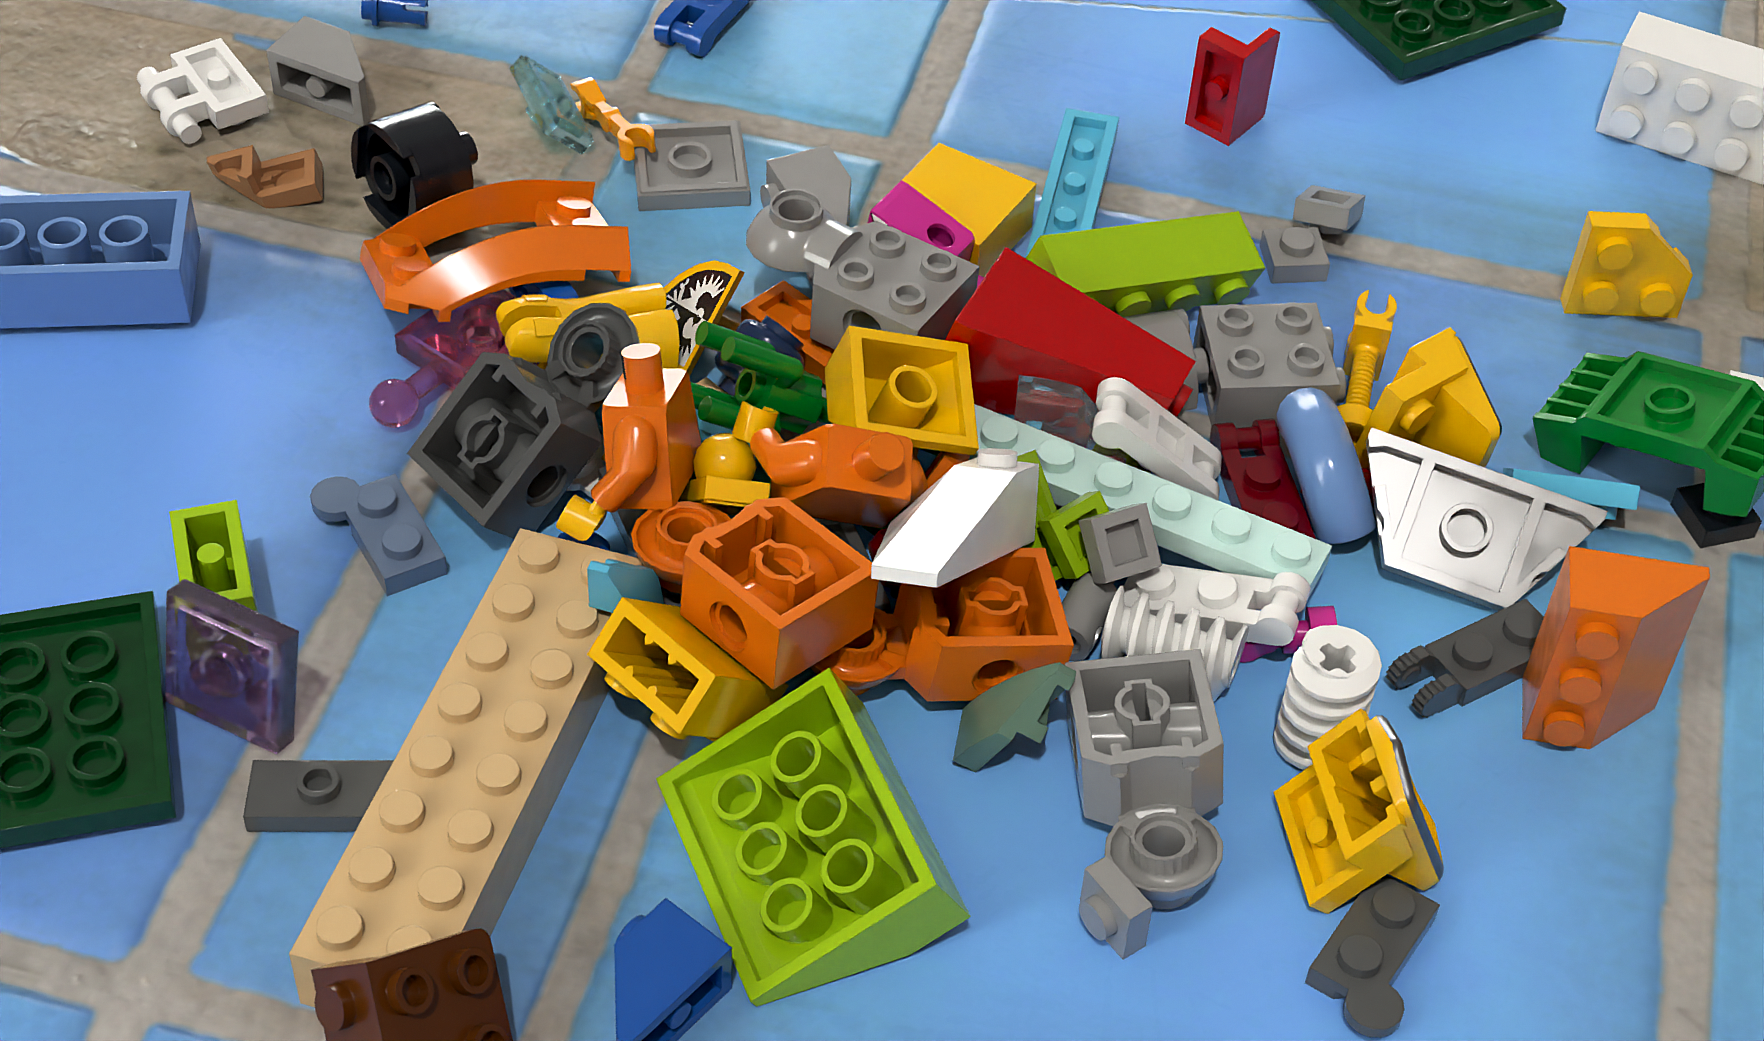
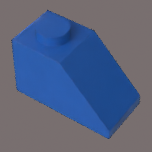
M667 898L660 902L646 916L638 915L630 920L622 929L614 944L616 1041H677L732 989V947Z

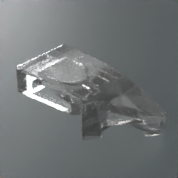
M1019 375L1014 420L1126 464V452L1120 448L1110 449L1102 447L1093 440V421L1095 415L1100 411L1081 387L1044 378Z

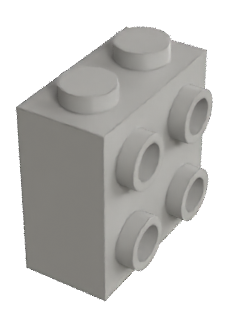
M1317 303L1200 306L1193 348H1203L1208 360V381L1202 383L1201 386L1211 427L1213 424L1228 422L1234 423L1236 428L1251 427L1254 420L1271 418L1275 419L1277 423L1276 414L1280 403L1288 394L1301 388L1312 387L1322 390L1333 399L1335 404L1344 402L1346 395L1345 373L1342 367L1335 366L1333 360V333L1329 326H1323Z

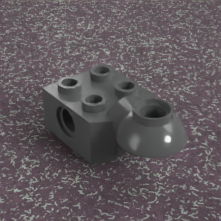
M591 303L574 310L559 325L550 342L548 365L545 370L522 358L512 357L505 353L482 352L407 454L483 527L515 539L520 528L535 532L602 444L595 412L605 401L623 373L621 351L630 345L640 343L636 326L624 310L610 303Z

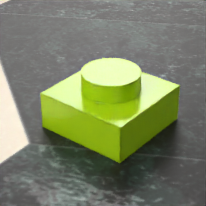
M1100 491L1087 492L1038 521L1039 527L1065 579H1077L1091 570L1078 520L1109 512Z

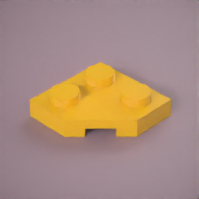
M1588 211L1560 299L1563 311L1567 314L1677 318L1693 275L1688 259L1677 247L1672 248L1661 236L1658 226L1646 213Z

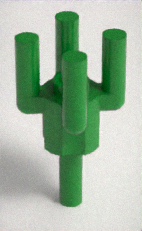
M707 321L699 324L695 333L697 345L721 353L722 360L744 367L737 379L735 395L733 396L691 382L695 409L698 410L700 420L733 430L741 403L746 401L760 409L766 406L778 411L779 414L774 429L779 434L781 429L802 434L809 425L816 423V421L832 424L828 421L827 399L822 397L823 381L819 376L805 372L800 360L776 352L772 344Z

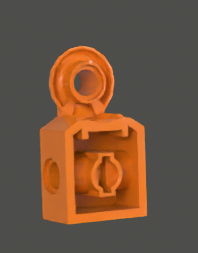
M786 497L757 499L752 504L744 506V509L732 519L727 514L710 505L692 501H680L674 507H669L666 510L649 509L634 524L631 537L637 557L645 567L654 570L661 587L670 592L681 594L680 615L773 690L872 629L879 580L871 579L872 562Z
M1019 548L937 588L901 583L893 614H887L875 608L871 630L809 668L816 676L830 668L856 696L865 693L870 688L886 680H906L927 702L972 701L991 687L1028 670L1058 662L1065 665V662H1069L1074 643L1046 549Z

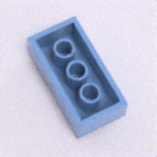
M190 191L0 196V329L190 323L201 247Z

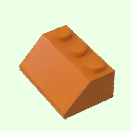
M1569 546L1522 677V739L1551 743L1561 747L1571 746L1591 749L1654 710L1710 579L1709 567Z

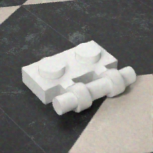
M221 38L170 54L173 67L171 69L158 73L153 67H145L137 75L143 99L152 109L161 112L160 120L167 131L173 136L180 137L186 144L195 143L200 139L202 131L197 124L199 121L209 118L215 127L220 130L231 125L242 124L249 119L269 113L266 94ZM187 92H189V93L191 94V95H188V96H185V97H182V98H179V99L177 98L178 95H181V94H184V93H187Z

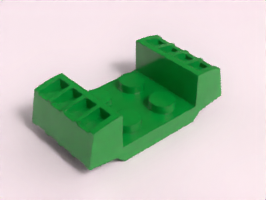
M1640 351L1626 358L1587 352L1577 367L1571 370V374L1563 383L1561 382L1552 397L1546 400V404L1533 416L1541 458L1572 472L1581 474L1605 442L1619 448L1632 449L1670 460L1676 464L1689 465L1705 470L1703 510L1730 516L1746 517L1764 492V391L1753 380Z

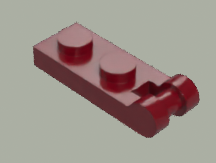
M1275 419L1254 420L1251 427L1236 428L1232 422L1213 424L1210 432V443L1221 452L1220 476L1231 506L1316 539L1281 449L1279 429ZM1254 451L1256 456L1242 458L1240 452Z

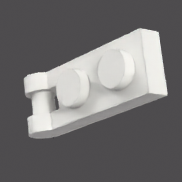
M1162 564L1161 567L1127 578L1124 585L1125 606L1131 607L1142 592L1149 594L1150 614L1156 616L1164 604L1170 600L1174 602L1175 622L1181 624L1191 610L1195 608L1200 610V628L1202 631L1207 632L1218 616L1225 618L1227 639H1233L1245 624L1249 626L1246 642L1284 646L1289 644L1294 638L1299 623L1296 613L1301 612L1305 608L1310 596L1311 587L1304 577L1292 572H1282L1277 574L1274 579Z

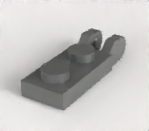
M1527 599L1521 600L1425 645V647L1420 645L1411 649L1408 653L1405 652L1402 656H1398L1391 666L1388 667L1389 669L1386 671L1387 675L1385 677L1396 689L1407 688L1410 684L1413 685L1430 676L1436 679L1435 681L1431 680L1423 688L1419 689L1412 700L1413 703L1411 705L1422 717L1426 716L1428 718V716H1433L1436 712L1440 713L1456 704H1459L1461 707L1523 677L1544 616Z

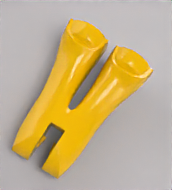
M659 282L580 298H551L543 294L522 295L519 298L503 302L496 310V319L502 335L505 337V344L509 355L522 358L530 363L548 361L550 342L559 325L574 310L591 303H610L626 312L637 328L640 343H651L660 347L663 369H677L678 324L673 310H666V293Z

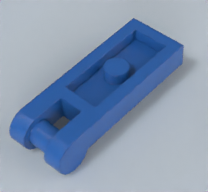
M674 0L659 15L654 27V39L669 46H673L676 42L686 46V50L689 53L705 57L712 48L714 38L750 0Z

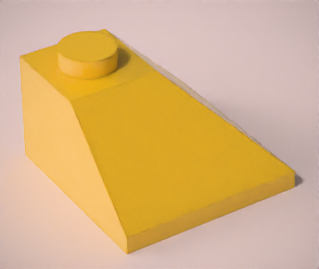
M850 325L847 327L824 369L829 422L906 436L912 440L913 447L967 455L976 454L979 444L968 344Z

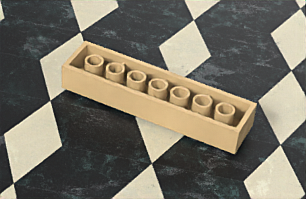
M520 528L289 952L301 1004L315 1008L316 991L311 969L334 962L384 956L469 929L481 928L491 936L611 687L604 679L607 671L587 655L612 614L611 612L589 607L587 568L591 561L605 563L606 559L644 566L639 558Z

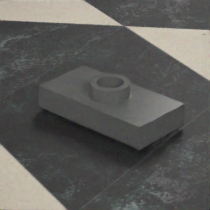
M253 760L243 814L246 832H355L394 760Z

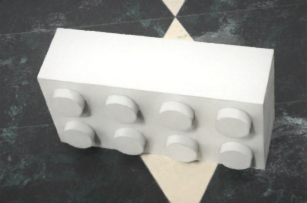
M1639 11L1622 44L1595 131L1764 185V49Z

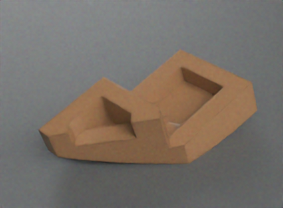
M253 145L207 157V164L213 175L266 209L297 206L323 200V164L315 148L262 162Z

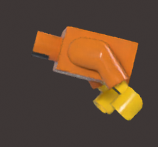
M639 343L630 345L621 351L623 373L602 406L605 452L601 459L606 463V474L591 489V496L594 499L593 503L586 501L576 494L573 495L556 524V528L578 541H585L591 537L594 531L603 524L607 511L614 513L618 509L666 510L669 507H674L694 472L693 461L697 448L701 445V438L690 376L683 369H663L661 351L658 345Z
M746 401L741 403L732 435L737 439L750 443L751 451L771 479L770 498L786 497L811 517L882 529L904 507H908L928 489L926 476L917 458L919 448L913 447L912 440L906 436L840 424H825L784 442L779 433L774 429L779 414L778 411L766 406L760 409Z

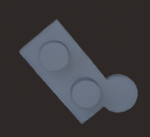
M396 474L359 486L354 480L347 477L335 476L318 482L312 489L310 500L313 512L319 518L326 521H348L354 540L387 596L448 574L444 553Z

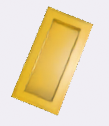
M718 433L705 439L697 448L693 461L696 479L690 480L687 483L679 499L680 501H692L710 505L727 515L735 516L744 509V506L752 504L755 500L768 499L770 483L752 481L757 467L755 455L747 442L737 439L730 433Z

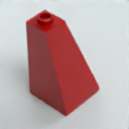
M1007 247L1004 248L957 316L945 339L947 341L968 344L974 404L996 413L1093 427L1094 417L1100 412L1096 406L1097 388L1102 380L1118 377L1129 381L1175 417L1178 416L1193 391L1191 387L1184 384V381L1194 366L1195 360Z

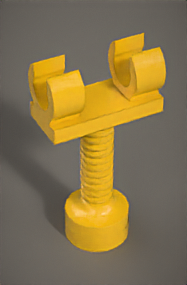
M1369 290L1363 292L1357 300L1352 332L1348 336L1343 364L1344 373L1350 376L1345 404L1337 406L1349 430L1354 446L1373 412L1369 408L1373 382L1379 380L1397 309L1396 300L1389 294L1384 313L1375 314L1370 312L1366 308Z

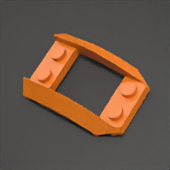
M514 180L466 190L415 212L374 239L363 241L360 253V261L385 309L409 314V309H432L438 322H450L451 311L484 295L510 287L548 281H584L586 270L611 271L618 282H630L631 277L628 226H608L593 204L595 182ZM513 222H535L537 227L511 231L485 239L459 250L435 264L432 263L424 247L438 240L473 228Z

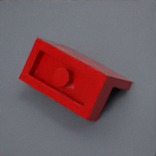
M1210 27L1201 34L1198 39L1185 124L1229 146L1264 117L1280 32L1269 27L1248 45L1213 27Z

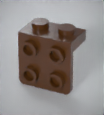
M484 929L465 930L384 956L334 962L311 969L316 991L315 1011L319 1022L324 1028L326 1041H513L491 938Z

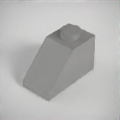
M304 16L266 50L273 94L361 126L366 125L370 121L365 77L349 31Z

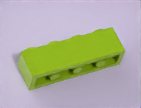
M1239 211L1040 235L1026 257L1027 260L1122 317L1181 308L1186 312L1196 306L1210 304H1237L1249 295L1250 288L1265 270V265Z

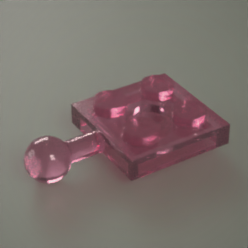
M504 289L484 295L451 311L450 322H438L431 309L394 335L396 352L421 369L404 381L400 379H387L375 386L369 397V409L374 419L386 427H402L413 420L418 411L419 400L442 383L455 389L482 352L505 353L509 355L505 344V337L502 335L496 319V310L503 302L517 297ZM471 339L477 341H487L493 339L490 342L481 344L469 342Z

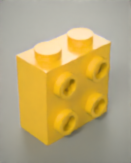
M938 143L902 179V181L912 186L973 233L975 244L969 262L979 266V275L982 277L987 275L1004 248L1012 249L1032 227L1037 183L942 143Z
M626 597L621 598L587 653L590 658L607 671L604 679L609 686L628 698L643 702L653 711L650 716L653 724L668 735L681 740H685L688 735L715 741L781 699L789 686L787 683H784L774 690L681 616L680 607Z

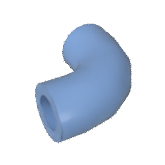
M1312 387L1301 388L1288 394L1280 403L1277 411V426L1293 461L1316 539L1327 544H1341L1364 537L1376 527V518L1354 443L1336 404L1324 391Z

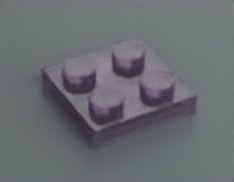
M183 579L166 593V702L272 753L278 754L294 741L299 631L187 579Z

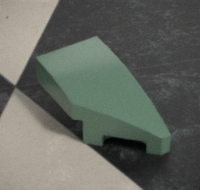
M1060 662L1045 665L1013 676L977 696L962 710L953 761L977 772L1007 746L1017 732L1041 743L1049 728L1046 725L1050 703L1065 690H1070L1076 677V671Z

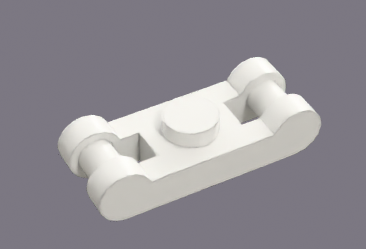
M1118 377L1102 380L1097 388L1096 406L1100 412L1094 417L1093 440L1105 448H1120L1134 458L1141 467L1153 472L1160 478L1219 501L1220 488L1215 479L1221 471V452L1129 381Z

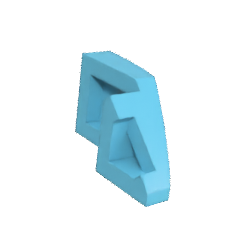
M606 559L605 563L598 561L590 562L587 568L589 607L613 613L622 597L664 604L660 581L653 569L614 559Z

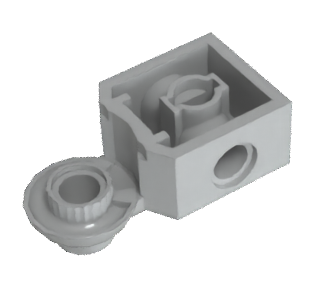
M787 189L775 194L770 201V205L758 212L746 232V246L753 257L766 266L785 272H810L814 274L810 338L832 349H836L849 325L945 340L955 319L977 289L978 265L878 221L853 228L836 221L831 213L823 208V202L819 196L803 189Z
M1201 649L1065 662L1067 667L1076 671V677L1070 690H1066L1067 724L1084 818L1114 826L1106 837L1105 856L1108 855L1153 905V908L1172 909L1180 907L1191 900L1195 892L1210 882L1223 858L1222 839L1215 826L1202 817L1223 804V739Z

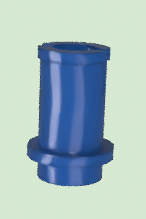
M362 0L361 17L365 20H371L373 26H378L379 21L418 24L426 27L428 11L408 10L406 6L426 7L428 6V0Z

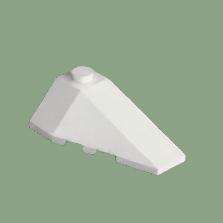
M986 448L978 450V457L954 465L890 522L873 560L871 579L937 588L1035 541L1039 464L1017 461L1018 453L1013 450Z

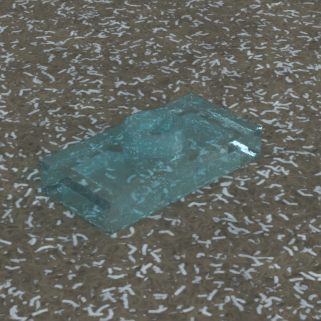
M521 55L509 69L528 103L526 107L527 114L540 126L543 133L582 155L594 142L593 135L561 76L531 58Z

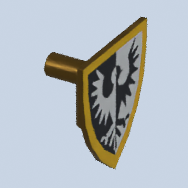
M713 260L689 268L663 287L666 293V310H673L679 329V360L677 369L687 371L690 376L705 347L696 344L695 333L701 322L707 321L733 331L740 325L724 316L723 313L745 272L728 263Z

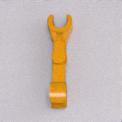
M589 77L570 84L571 89L577 93L580 101L573 104L577 116L597 120L606 133L611 132L618 139L619 152L622 159L626 161L634 160V147H645L650 153L656 152L653 128L646 124H630L627 122L617 107L612 108L606 103L604 95L593 78Z

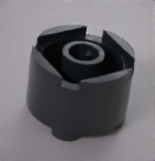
M433 101L372 120L367 125L358 127L353 134L351 161L356 179L366 177L372 194L363 198L371 213L386 229L437 201L473 189L474 187L471 165L476 164L478 160L476 144L469 133L465 131L458 132L449 117Z

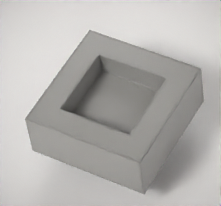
M1311 185L1295 199L1293 220L1310 223L1309 227H1318L1320 233L1339 234L1343 230L1347 231L1362 217L1365 195Z
M1318 227L1263 229L1260 249L1271 283L1327 281L1330 262Z
M1147 503L1132 504L1078 520L1094 584L1113 582L1162 566Z
M1107 855L1084 870L1079 912L1088 931L1100 941L1106 940L1124 960L1146 946L1153 905Z

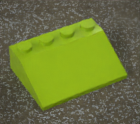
M827 668L656 778L724 941L732 947V960L749 1000L757 1007L909 956L971 917L864 703L830 668Z

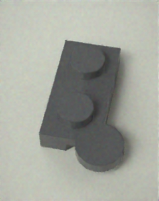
M1385 875L1361 891L1311 964L1305 984L1332 999L1345 998L1343 1004L1344 1017L1348 1024L1358 1033L1368 1037L1379 1038L1392 1034L1399 1027L1405 1011L1403 999L1392 985L1435 921L1440 904Z

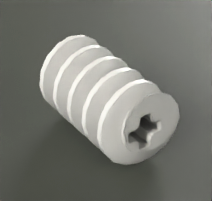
M1121 585L1111 602L1102 631L1101 659L1124 657L1125 654L1126 656L1201 649L1213 702H1215L1226 687L1229 688L1244 650L1249 626L1244 624L1236 636L1230 640L1226 638L1225 618L1218 616L1208 631L1205 632L1200 628V610L1195 608L1191 610L1180 624L1175 622L1174 602L1170 600L1164 604L1155 616L1150 614L1148 593L1142 592L1131 607L1125 606L1124 586Z
M1340 625L1316 627L1306 632L1302 646L1294 653L1273 740L1276 750L1285 761L1300 769L1305 770L1313 764L1307 747L1309 744L1358 709H1362L1369 714L1382 664L1379 651L1371 640L1355 629Z

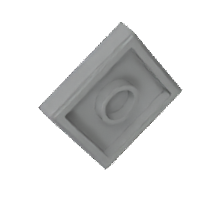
M740 121L648 125L654 130L656 152L650 153L645 147H634V170L639 211L750 206V185Z

